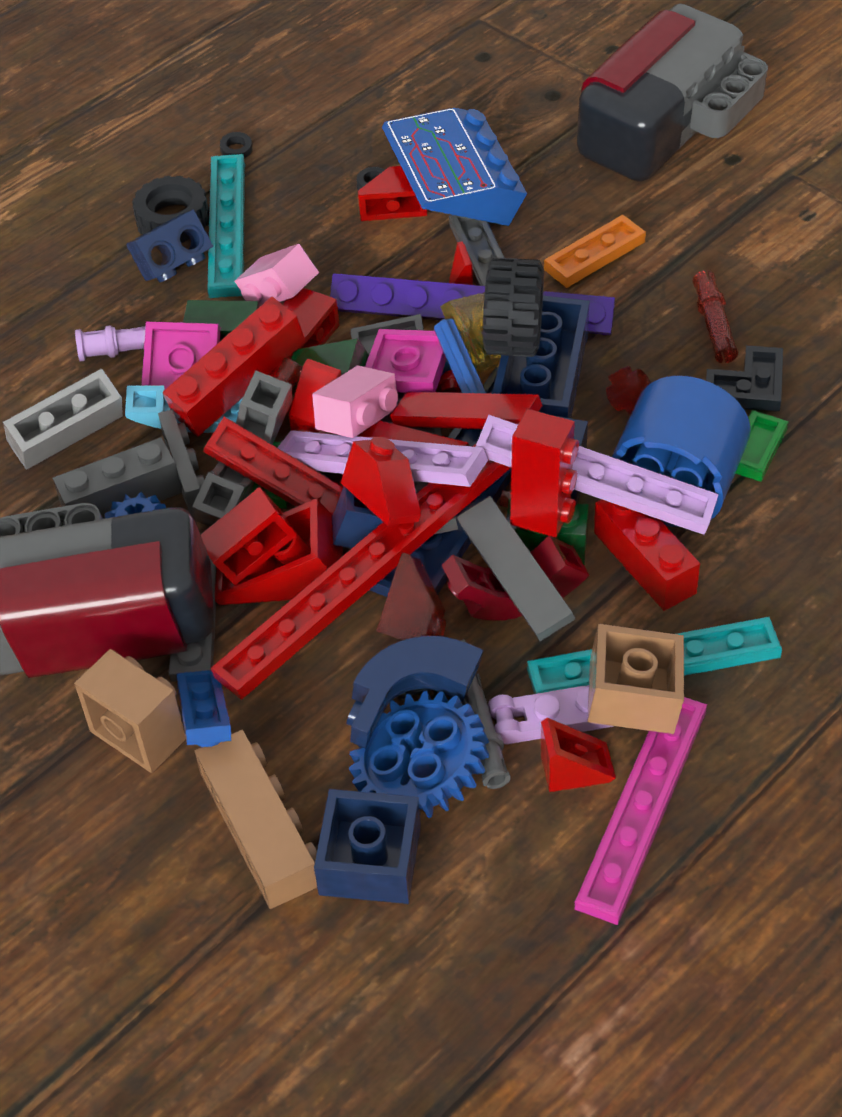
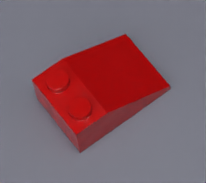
M318 498L283 513L297 533V536L237 585H234L217 568L215 601L219 605L291 600L343 556L342 546L333 545V515Z

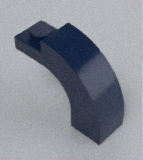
M441 636L409 638L381 650L365 664L353 682L352 699L356 701L346 722L347 725L351 726L350 742L366 749L386 706L395 697L406 691L414 689L443 691L445 695L451 698L455 695L458 696L460 701L463 702L480 666L483 650L463 641Z

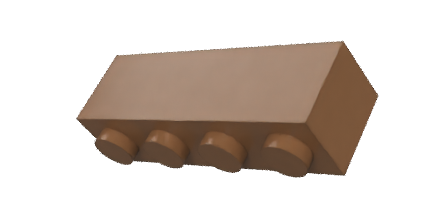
M242 729L231 734V741L220 742L212 747L196 749L195 754L200 774L269 909L317 888L314 871L317 850L312 842L304 844L299 833L303 832L299 817L293 808L285 809L281 801L285 798L281 784L275 774L269 777L263 767L267 766V762L258 742L250 744Z

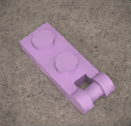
M589 685L514 698L509 695H498L493 697L488 703L491 717L497 721V724L494 726L495 731L502 736L504 744L541 739V721L547 717L581 732L614 727L587 722ZM524 716L525 721L518 722L513 718Z

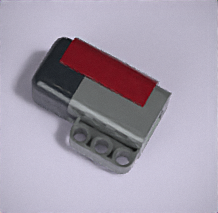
M680 3L675 4L670 10L659 11L583 82L578 111L577 147L579 153L586 159L631 180L640 182L647 180L696 132L712 138H720L727 135L763 98L768 65L763 60L744 52L745 46H742L743 34L733 24Z
M80 503L0 518V676L25 672L28 678L89 669L109 649L124 658L130 656L136 661L187 651V644L202 641L212 632L214 614L211 562L195 518L189 511L179 507H169L103 519L95 505Z

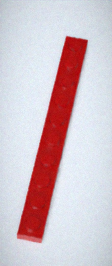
M488 460L470 487L428 483L417 493L421 512L419 522L389 526L382 522L213 665L210 669L214 678L242 700L511 467Z

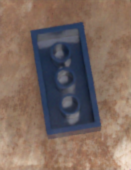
M543 296L541 333L537 353L534 357L501 355L492 394H538L542 403L539 412L571 418L588 336L590 301Z

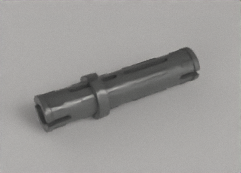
M478 673L475 675L468 693L461 703L462 705L467 703L471 705L474 713L478 714L485 728L484 731L489 739V743L485 744L489 758L480 760L485 769V772L481 774L482 782L488 789H497L509 783L510 773L507 770L502 754L504 742L502 736L495 731Z

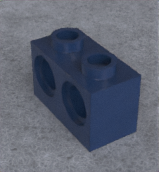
M194 209L184 212L126 243L145 281L157 278L159 283L176 275L177 271L175 268L186 263L187 267H190L206 258L203 252L213 247ZM182 232L190 237L191 245L189 249L184 248L180 242ZM154 247L162 254L160 265H157L152 260L151 251Z

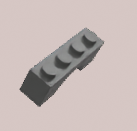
M255 371L240 403L236 424L273 445L292 403V385ZM218 462L216 467L211 472H208L192 506L195 521L211 527L250 495L255 482L225 464Z

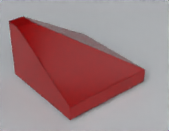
M463 241L457 242L449 283L473 285L471 259Z

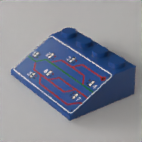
M450 108L384 122L382 129L422 209L496 224L510 225L527 192L483 113L475 109Z

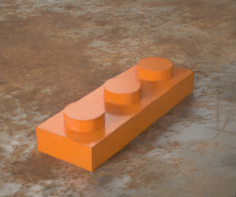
M621 215L544 259V271L568 288L645 243L646 231L624 215Z

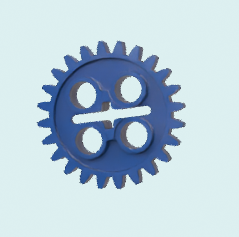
M423 691L419 701H414L410 694H406L405 705L399 706L392 700L390 702L391 711L387 714L383 712L366 749L358 746L360 749L350 751L349 755L354 764L349 766V770L355 778L352 782L359 792L419 797V809L424 810L427 817L431 818L433 806L439 804L443 810L448 811L449 798L454 797L457 800L463 801L464 796L460 789L463 786L469 788L477 786L472 774H482L485 772L480 760L489 758V753L485 747V744L489 743V739L478 714L474 713L469 703L462 705L459 697L456 695L448 701L443 691H440L432 700L428 692Z

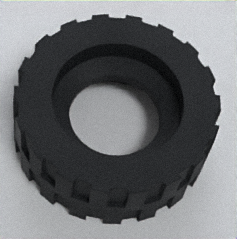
M164 176V178L153 179L152 182L144 184L140 190H137L132 201L135 220L140 234H145L176 216L193 209L203 228L209 223L210 215L206 192L202 189V185L199 182L196 183L194 179L189 177ZM170 205H183L187 207L185 210L171 215L155 213L159 209ZM184 232L180 235L181 243L190 239Z

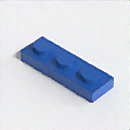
M212 671L176 673L187 745L212 747L220 742L231 741V725L222 685L214 678Z

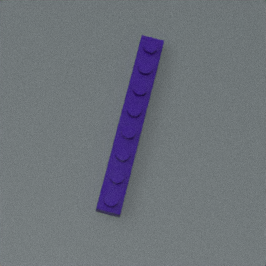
M333 273L330 297L337 299L338 311L398 317L421 314L422 319L443 320L452 318L455 322L483 324L485 286ZM543 291V296L589 300L588 333L612 335L615 297Z

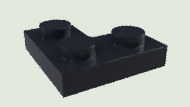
M746 345L744 371L707 369L706 381L719 386L732 395L743 409L780 411L783 348Z

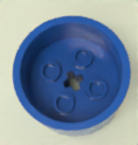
M689 376L664 377L650 383L642 391L612 457L719 494L711 516L712 520L721 510L751 433L750 422L740 403L719 386ZM661 520L663 524L666 526L680 527Z

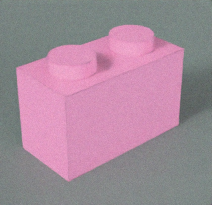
M296 244L260 257L234 282L241 290V294L246 301H258L260 307L272 296L279 302L294 297L319 271L300 244Z
M357 365L314 392L312 397L315 429L354 438L393 412L398 401L395 374Z

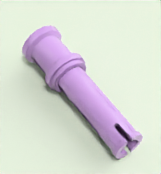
M106 326L105 330L82 332L81 329L75 330L79 361H85L86 357L108 355L110 358H114L115 355H119V352L144 349L146 327L115 330V327Z

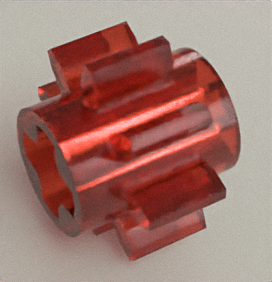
M627 366L608 377L612 384L606 388V395L616 410L622 411L626 409L628 414H632L642 391L651 381L641 369L632 371L631 367Z

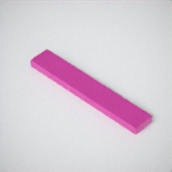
M684 697L674 734L655 731L648 732L575 900V910L615 925L619 924L704 719L707 704Z

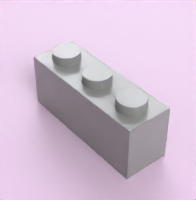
M100 369L4 421L6 440L27 470L123 417L122 397L103 369Z

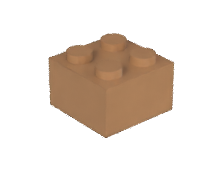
M598 624L590 657L587 722L674 734L684 702V635Z
M109 649L74 683L90 732L150 773H153L186 740L182 724V714L179 711L175 697L177 694L175 688L163 677L155 678L145 672L143 667L130 656L124 658Z

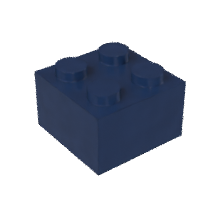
M329 789L314 865L318 894L321 896L409 904L421 828L419 797Z

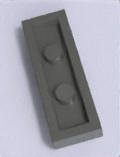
M173 409L158 413L163 438L175 461L187 510L194 517L192 506L202 487L204 477L203 475L195 476L194 471L199 470L194 449L186 450L185 445L190 444L185 423L177 424Z

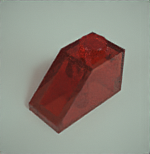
M402 552L376 631L401 640L421 636L443 637L446 628V619L443 618L445 609L421 560Z

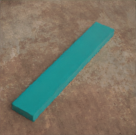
M244 154L211 157L209 239L213 247L209 249L208 253L209 298L242 296L241 290L234 281L244 273Z
M770 617L677 633L678 635H684V676L781 658L782 647ZM592 649L527 661V671L534 694L589 685Z

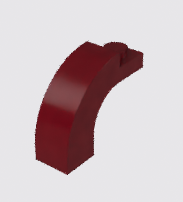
M548 536L530 552L562 598L571 593L590 576L575 548L552 536ZM455 555L449 557L442 564L449 579L447 583L448 588L458 599L464 601L471 617L499 621L522 616L490 568L478 566Z

